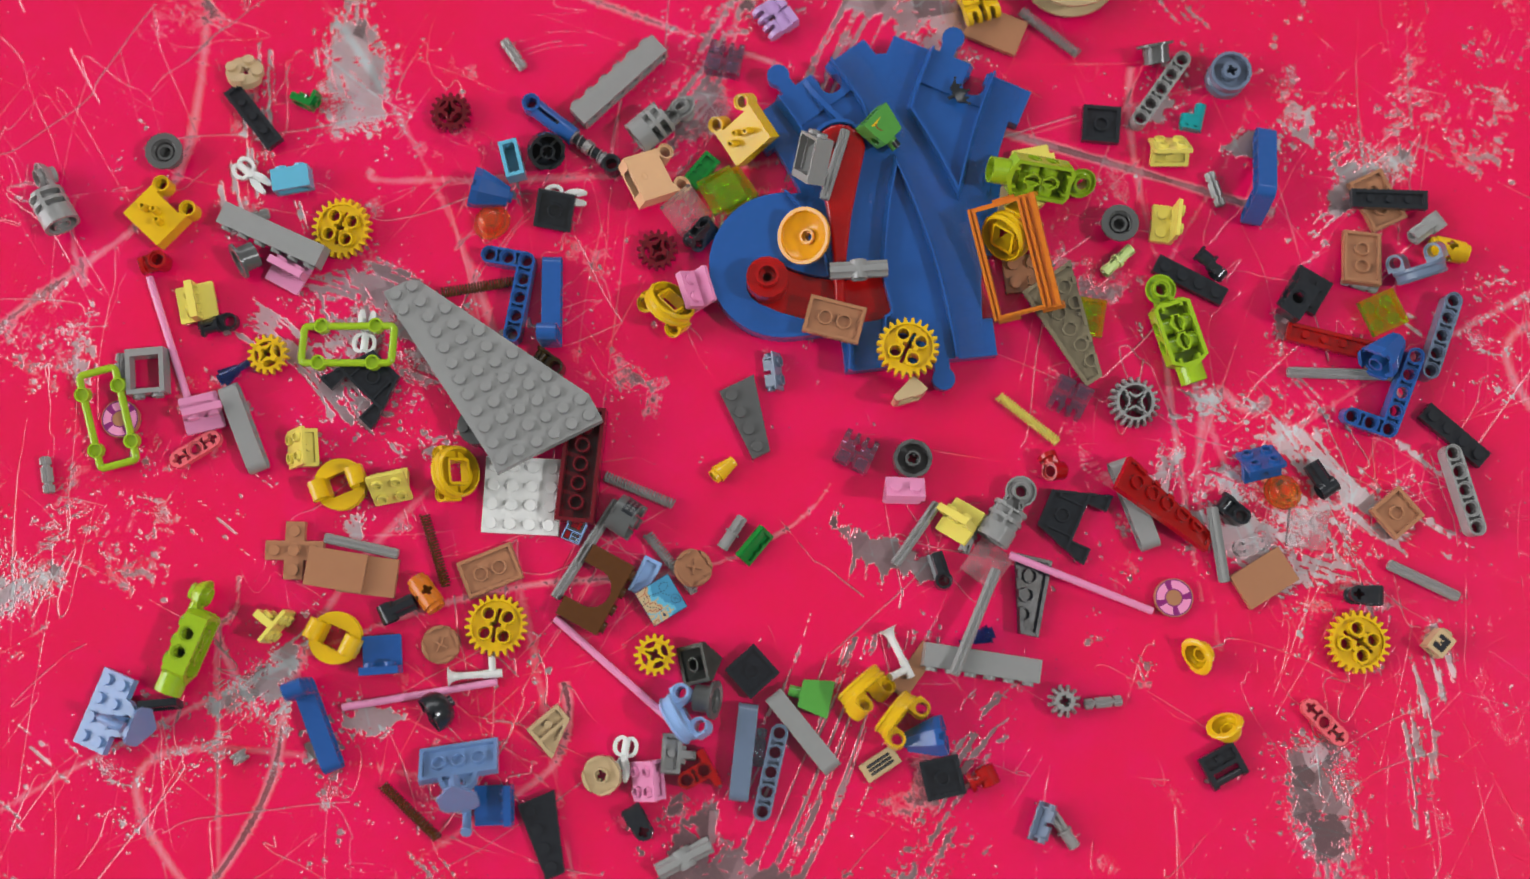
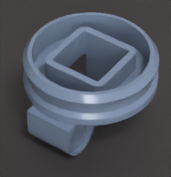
M1440 241L1428 243L1423 249L1426 263L1412 268L1406 255L1395 254L1389 256L1385 263L1388 274L1392 273L1396 279V285L1400 286L1448 271L1445 256L1449 254L1445 244ZM1433 245L1437 246L1439 249V253L1437 256L1433 255L1431 252V248ZM1395 258H1398L1401 262L1399 268L1393 264Z

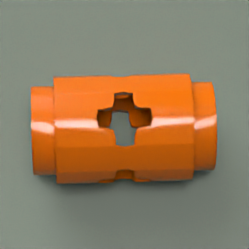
M421 572L407 582L409 585L408 589L424 612L432 615L444 607V597L428 575Z

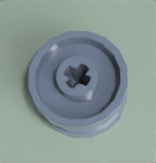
M1228 51L1218 55L1208 67L1204 76L1208 92L1222 100L1236 97L1251 79V64L1245 56L1238 52Z

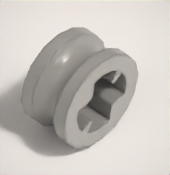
M246 748L239 750L229 757L230 760L234 761V766L250 758V755L246 754Z

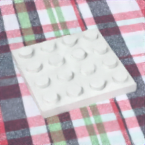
M486 456L481 533L559 537L560 522L554 520L561 459L531 458L498 475L489 456Z

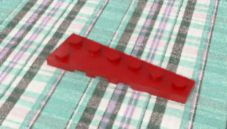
M1132 456L1127 457L1112 489L1201 552L1208 551L1211 543L1210 531L1196 517L1192 516L1184 506L1181 507L1174 500L1175 497L1171 493L1167 494L1161 488V484L1157 480L1154 481L1147 474L1148 471Z

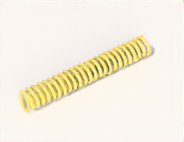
M1004 392L995 399L1000 404L1003 403L1007 410L1010 409V412L1012 411V414L1015 413L1024 423L1027 422L1031 429L1034 428V431L1037 429L1036 433L1039 432L1041 436L1044 435L1043 438H1046L1048 442L1051 441L1053 446L1060 441L1057 434L1052 432L1050 428L1047 429V426L1042 425L1033 415L1030 416L1026 409L1023 410L1009 396L1006 397Z

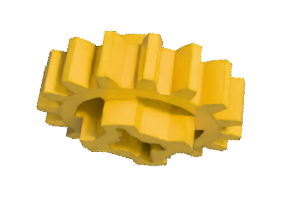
M262 334L261 340L257 337L255 338L256 344L250 343V346L253 348L252 350H247L251 354L247 360L252 362L250 366L256 368V372H262L266 376L269 372L275 375V370L282 372V365L288 366L285 360L290 359L286 355V353L290 352V349L284 348L287 346V343L282 341V338L279 336L275 338L273 334H270L269 337Z
M653 634L651 639L646 635V641L644 642L640 639L641 646H635L638 653L633 654V656L639 659L635 664H641L642 666L639 670L646 669V675H649L651 671L654 676H657L658 671L664 675L665 668L671 670L669 663L675 664V661L671 659L673 656H676V653L671 652L675 646H669L668 644L671 640L667 639L664 641V635H661L659 639L656 634ZM651 642H656L654 647L649 649L645 647ZM663 645L666 647L668 651V656L663 654ZM657 649L658 654L661 657H663V659L655 658V660L653 661L652 656L649 653H647V651L655 652V650ZM642 654L646 655L648 659L647 665L642 659ZM660 661L665 663L659 668H654L656 663Z

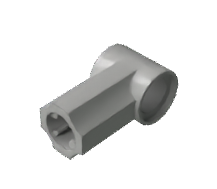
M1435 210L1423 218L1422 222L1406 232L1407 238L1411 243L1417 245L1448 224L1438 211Z

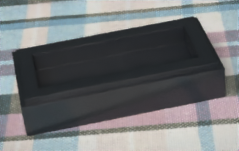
M179 698L137 701V708L146 707L152 709L153 712L179 710L184 708V701Z

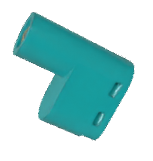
M1196 103L1193 114L1181 113L1179 130L1196 134L1201 133L1206 105Z

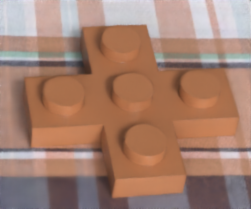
M286 521L285 541L266 540L265 560H284V580H303L309 547L325 548L326 543L323 541H307L308 522Z

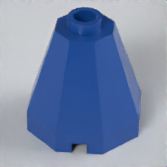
M476 167L467 206L472 208L506 207L507 202L511 203L514 192H510L511 187L487 170Z
M1392 332L1361 348L1357 353L1358 364L1362 368L1365 366L1367 368L1366 372L1370 376L1383 381L1387 380L1398 372L1405 351L1406 340L1402 335Z
M942 714L935 715L905 731L906 742L903 748H907L908 752L934 756L949 755L948 735L946 736L945 730L947 729Z

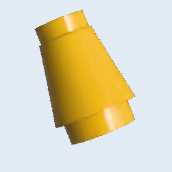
M730 456L712 466L708 473L716 483L724 482L737 466V462Z

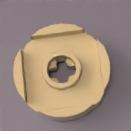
M249 54L229 61L225 65L227 80L235 88L237 86L243 87V89L255 88L262 83V78L265 77L262 63Z
M598 755L589 759L581 775L585 788L599 796L612 793L622 782L621 768L612 756ZM599 770L606 773L604 781L602 778L598 779L597 777L600 774Z

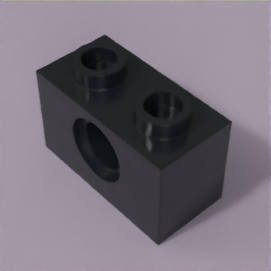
M1303 277L1296 281L1293 279L1286 288L1289 290L1285 296L1282 295L1276 303L1278 307L1275 312L1293 324L1302 318L1321 290ZM1293 295L1298 297L1299 303L1293 300Z

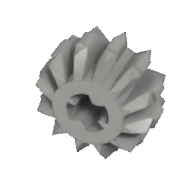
M1059 684L1057 687L1058 691L1055 688L1051 689L1054 696L1047 695L1048 699H1052V702H1048L1047 706H1054L1051 709V713L1058 711V717H1062L1064 713L1065 717L1069 718L1070 712L1073 714L1077 713L1073 707L1081 706L1079 703H1075V700L1081 698L1080 696H1073L1077 690L1072 689L1070 691V685H1066L1063 689V686ZM1062 696L1063 698L1068 699V703L1065 702L1066 706L1064 704H1060V699L1062 700Z

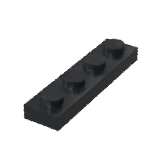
M231 87L223 93L269 152L285 141L243 87Z
M1360 188L1349 190L1350 209L1428 210V191Z
M1161 254L1151 270V273L1155 275L1163 274L1170 277L1176 286L1217 307L1221 305L1228 291V288Z
M1429 403L1417 416L1419 421L1445 443L1460 446L1465 460L1475 468H1479L1490 456L1491 453L1432 403Z

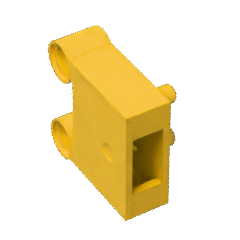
M740 93L734 97L735 108L744 112L732 123L727 116L712 117L708 122L709 130L717 136L737 167L747 165L779 137L758 105L757 98L753 93Z
M159 175L154 178L152 185L123 214L158 247L165 250L192 222L200 219L202 211L194 202L184 200L180 203L178 212L163 198L164 196H172L175 193V184L166 176ZM167 183V186L164 189H161L162 185ZM190 208H193V211L190 214H187L188 210Z

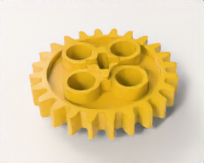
M335 198L334 204L328 201V207L322 205L323 211H316L319 218H313L317 224L311 225L312 228L316 229L312 233L313 236L317 237L314 241L331 250L329 254L332 258L337 256V258L342 260L344 256L350 259V253L356 257L357 250L363 252L361 246H368L365 241L366 239H372L368 236V233L373 232L372 229L368 228L373 222L367 220L371 217L368 213H365L367 209L361 207L360 203H355L352 199L347 201L345 198H342L341 202ZM339 213V219L335 221L334 217ZM357 219L356 225L351 226V222ZM333 231V236L328 239L329 232ZM350 236V242L345 244L346 238Z
M904 317L902 323L899 319H896V325L890 322V329L883 328L885 334H879L881 340L877 341L879 348L876 349V353L880 354L878 360H884L881 366L885 367L888 365V373L893 370L894 377L900 373L901 379L908 375L911 380L912 374L919 378L920 372L926 375V368H933L932 363L937 362V358L934 356L939 355V351L935 349H938L940 344L935 343L938 337L932 336L934 330H927L929 324L921 326L922 320L915 323V319L912 318L911 322H908L907 318ZM905 333L908 338L901 339L898 335ZM916 334V337L912 341L911 349H908V352L903 363H900V360L904 355L905 348H907L912 335ZM923 341L926 345L919 347L916 345V342ZM898 350L900 354L894 356L890 353V351ZM913 357L917 359L918 362L912 364L908 362V359Z
M494 594L493 599L486 595L485 602L479 599V606L473 604L475 611H468L471 618H465V620L470 625H466L464 628L470 630V632L465 635L466 637H472L469 643H476L474 649L478 650L481 648L480 653L482 655L488 651L489 657L493 655V652L497 658L500 657V652L507 656V650L514 653L513 646L521 647L518 641L526 640L522 633H528L524 626H528L529 623L523 620L528 616L527 614H521L525 610L523 607L517 609L519 606L518 601L512 604V597H509L506 601L504 594H502L500 599H498L497 594ZM499 609H502V612L498 620V611ZM488 610H494V616L486 619L485 613ZM506 614H513V620L511 622H504V616ZM498 621L501 627L496 628L495 642L492 643L491 641L495 633L493 624H497ZM483 629H489L490 631L489 636L486 638H481L480 636ZM507 632L509 634L508 640L501 642L499 640L500 635Z
M1351 610L1349 615L1347 612H1343L1342 618L1336 616V622L1329 623L1333 628L1326 629L1330 636L1324 637V639L1329 641V644L1324 646L1331 649L1327 655H1334L1331 661H1339L1338 668L1344 667L1345 672H1349L1352 669V674H1357L1358 671L1360 674H1366V670L1373 672V667H1380L1378 661L1385 662L1382 656L1389 655L1385 648L1391 647V645L1385 641L1389 640L1390 637L1384 636L1388 629H1381L1384 623H1376L1377 616L1370 618V612H1366L1363 615L1362 610H1358L1357 613ZM1354 623L1358 627V631L1356 633L1352 631V625ZM1370 635L1374 638V643L1372 645H1370L1368 642V637ZM1342 639H1345L1347 642L1345 649L1341 647ZM1358 651H1361L1363 654L1361 661L1357 658Z

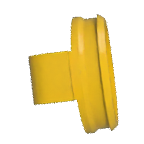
M1014 202L1007 205L1005 210L996 211L988 216L982 225V238L987 249L996 258L1007 262L1017 260L1029 249L1019 207ZM1000 229L1008 232L999 238Z
M665 281L655 282L649 289L642 292L637 299V307L641 312L647 313L650 311L657 319L666 323L664 330L671 338H676L691 325L689 321L694 315L695 309L685 308L680 288L673 283ZM666 298V299H667L672 305H674L677 309L674 310V309H673L667 302H665L663 299Z
M440 445L433 449L431 476L436 487V500L438 502L462 501L461 497L470 495L476 489L480 478L479 465L474 455L465 447ZM460 463L461 482L451 480L450 464Z
M344 458L333 459L323 464L317 471L315 479L307 483L313 502H321L324 506L337 511H346L358 506L365 498L368 490L365 482L367 475L363 465ZM345 474L349 486L353 490L335 497L330 479Z
M333 611L325 613L318 618L310 617L302 633L303 636L308 638L309 647L313 655L327 664H343L355 659L364 642L362 640L364 635L360 623L355 617L345 612ZM332 625L349 632L345 634L338 650L324 644Z
M878 665L869 667L838 696V701L842 702L846 713L855 721H861L873 709V703L866 695L867 692L877 702H884L896 690L894 681H890L888 675L885 676V673L877 667Z
M905 690L883 715L875 727V731L882 736L884 744L895 751L901 750L905 745L906 736L897 728V725L907 713H910L918 720L927 718L931 706L921 695L917 697L910 694L909 690ZM916 706H925L926 713L919 714L916 711ZM895 735L900 736L902 743L894 745L891 742V738Z

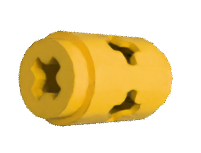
M1438 235L1436 237L1432 236L1429 239L1428 243L1440 241L1445 244L1450 257L1445 256L1446 261L1456 264L1468 261L1471 254V245H1467V242ZM1433 245L1431 252L1435 256L1438 255L1439 249Z

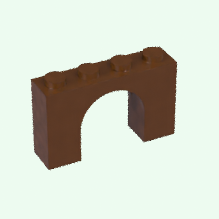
M593 544L584 561L603 571L610 579L611 592L608 599L599 606L586 607L568 596H564L555 613L598 636L600 633L603 634L608 626V623H606L608 617L615 614L618 608L616 606L618 599H623L627 592L625 587L628 581L632 582L637 572L634 571L636 569L635 566Z

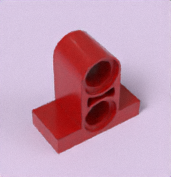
M704 747L696 752L701 762L683 771L677 781L678 785L685 790L693 788L708 778L711 779L715 787L722 784V780ZM701 765L709 767L710 772L708 775L703 776L699 773ZM683 775H690L692 777L690 785L682 783Z

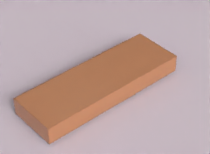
M924 640L908 660L915 676L907 680L904 674L894 680L896 685L894 692L899 696L905 690H909L910 693L926 671V666H920Z

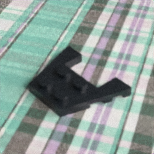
M372 350L356 359H365L371 354L376 355L380 359L382 358ZM390 366L380 367L377 371H371L366 367H338L334 371L322 375L320 379L332 391L348 378L373 402L359 417L371 430L377 425L401 379Z
M1052 489L1036 525L1079 564L1084 565L1091 549L1072 541L1087 505L1105 513L1113 496Z

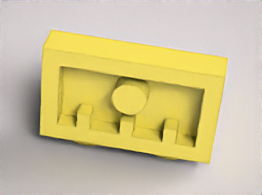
M1179 198L1173 207L1153 204L1148 242L1171 245L1182 235L1184 223H1181V220L1186 210V205H1183L1184 199Z

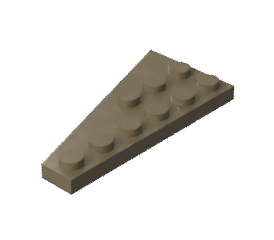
M1070 260L1054 270L1061 301H1065L1066 308L1047 313L1039 310L1035 311V313L1082 383L1087 387L1103 375ZM1037 282L1022 291L1031 307L1043 305Z

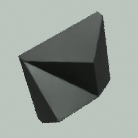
M706 642L676 648L684 684L691 686L713 681L723 658Z

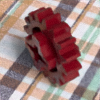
M450 92L449 96L446 97L443 93L442 99L436 98L437 104L432 103V107L435 110L430 111L433 116L431 119L433 123H436V127L438 129L441 128L444 133L447 129L450 134H453L454 129L459 133L460 127L466 128L465 122L470 123L471 121L468 117L472 115V112L469 110L471 107L469 103H466V98H461L460 94L457 93L454 97L452 92ZM455 103H458L459 105H461L462 108L457 107ZM440 118L446 119L447 123L441 121Z
M660 229L657 230V234H654L652 230L650 231V236L644 234L645 240H639L641 246L637 247V251L641 252L638 254V258L642 259V265L647 264L649 270L653 266L655 271H658V267H661L664 271L665 265L671 267L670 261H676L674 254H678V250L674 249L677 247V242H672L674 240L673 236L668 237L667 231L661 234ZM666 242L670 246V251L665 248ZM658 248H661V252H660V251H657V253L654 252V249L657 250ZM645 249L650 252L649 259L645 254Z

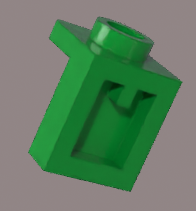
M315 89L310 97L303 92L298 94L294 91L289 96L294 104L313 113L322 102L321 94Z

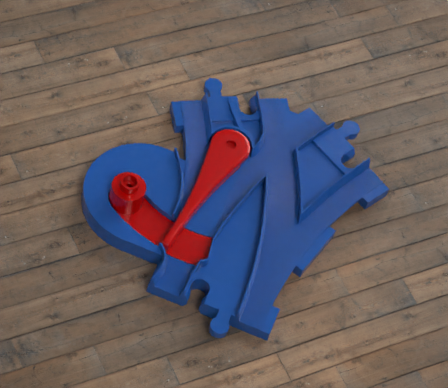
M950 27L944 31L940 51L935 50L934 45L926 49L894 36L887 53L875 54L863 39L835 60L833 57H830V61L825 66L827 73L840 86V89L834 93H827L822 90L814 75L810 74L795 85L790 79L789 71L785 66L780 64L771 66L767 73V82L772 88L777 89L780 95L778 94L775 102L764 109L763 112L779 137L762 152L766 158L775 152L798 193L791 194L784 190L782 193L768 194L752 199L733 211L720 226L711 246L709 274L718 305L724 314L737 327L752 336L774 342H793L824 338L802 332L811 294L866 307L867 311L858 346L841 342L845 375L887 370L888 365L882 367L881 365L884 360H878L880 354L876 353V349L879 348L877 341L881 340L879 334H885L883 328L890 329V322L896 325V319H899L902 323L904 317L907 318L908 322H911L912 318L915 319V323L922 320L921 326L929 324L927 330H934L932 336H937L938 339L935 343L940 344L939 348L935 349L939 351V355L934 356L937 358V362L932 363L934 374L931 380L933 387L940 392L950 390L955 383V375L950 370V363L996 358L997 348L993 319L982 318V269L967 210L991 204L992 200L999 198L1001 185L986 182L985 171L987 162L991 156L998 157L1006 127L1016 130L1032 92L997 78L996 71L994 70L993 73L986 75L982 84V93L978 95L966 93L965 96H969V99L966 101L970 102V105L957 103L955 98L949 100L948 96L952 95L950 87L954 77L956 76V84L961 83L962 86L960 88L963 89V84L969 79L973 70L971 64L954 57L956 51L960 50L963 46L965 39L962 30L956 27ZM887 102L901 126V130L895 135L901 145L894 151L887 144L878 149L875 148L855 130L877 106ZM844 128L850 131L829 201L820 199L823 186L806 184L791 175L801 130L817 129L820 133L827 134L828 138L834 141L830 161L840 129ZM798 207L817 209L825 216L830 227V242L826 252L820 259L807 265L795 264L786 259L778 245V229L781 221L790 211ZM998 207L976 213L981 235L984 220L996 212ZM984 244L987 259L990 260L992 254ZM857 258H864L867 261L887 260L888 277L868 278L864 281H851V279L830 280L829 263L849 262ZM905 333L898 335L901 339L908 338ZM913 334L912 337H911V339H910V342H909L910 349H911L912 341H913L914 338L916 337V334ZM923 341L916 342V345L919 347L926 345ZM913 357L909 358V362L912 364L918 362L917 359Z

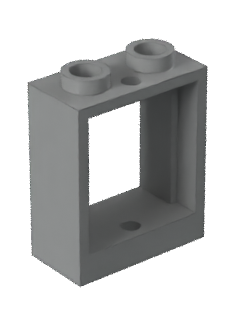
M817 129L801 130L791 175L806 184L824 186L834 141L829 139L827 134L820 133Z
M157 346L124 349L126 395L133 397L134 400H144L147 396L164 398V395L171 394L170 354L167 348ZM158 358L159 387L136 389L135 360Z

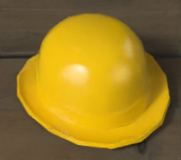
M1193 638L1185 639L1181 646L1185 662L1196 674L1207 675L1212 668L1215 657L1213 648L1205 641Z
M1219 713L1207 722L1206 730L1214 739L1224 743H1233L1242 734L1241 728L1243 727L1244 720L1241 715L1236 713Z

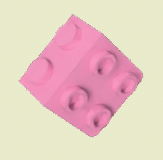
M896 476L885 478L883 503L920 504L921 501H925V478Z

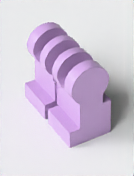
M767 0L757 6L751 13L754 19L759 18L757 21L759 26L765 25L763 31L765 33L770 32L768 38L771 41L777 40L783 34L799 26V18L785 0Z

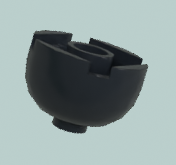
M538 132L528 142V157L533 165L541 170L555 169L565 159V144L560 137L552 132Z
M430 692L418 700L422 711L427 714L428 720L438 732L444 730L452 723L455 715L453 709L455 702L450 695L446 697L440 692Z

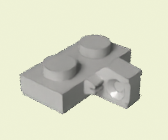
M663 733L660 774L680 775V765H685V761H695L696 751H687V746H682V742L675 734Z

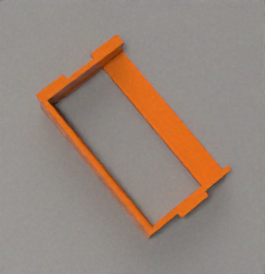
M1037 191L1019 196L1014 194L992 200L991 204L967 210L994 321H998L999 324L1022 319L1021 315L1039 310L1047 313L1066 308L1065 301H1061L1036 200V196H1038ZM1017 201L1043 305L1001 315L976 213Z

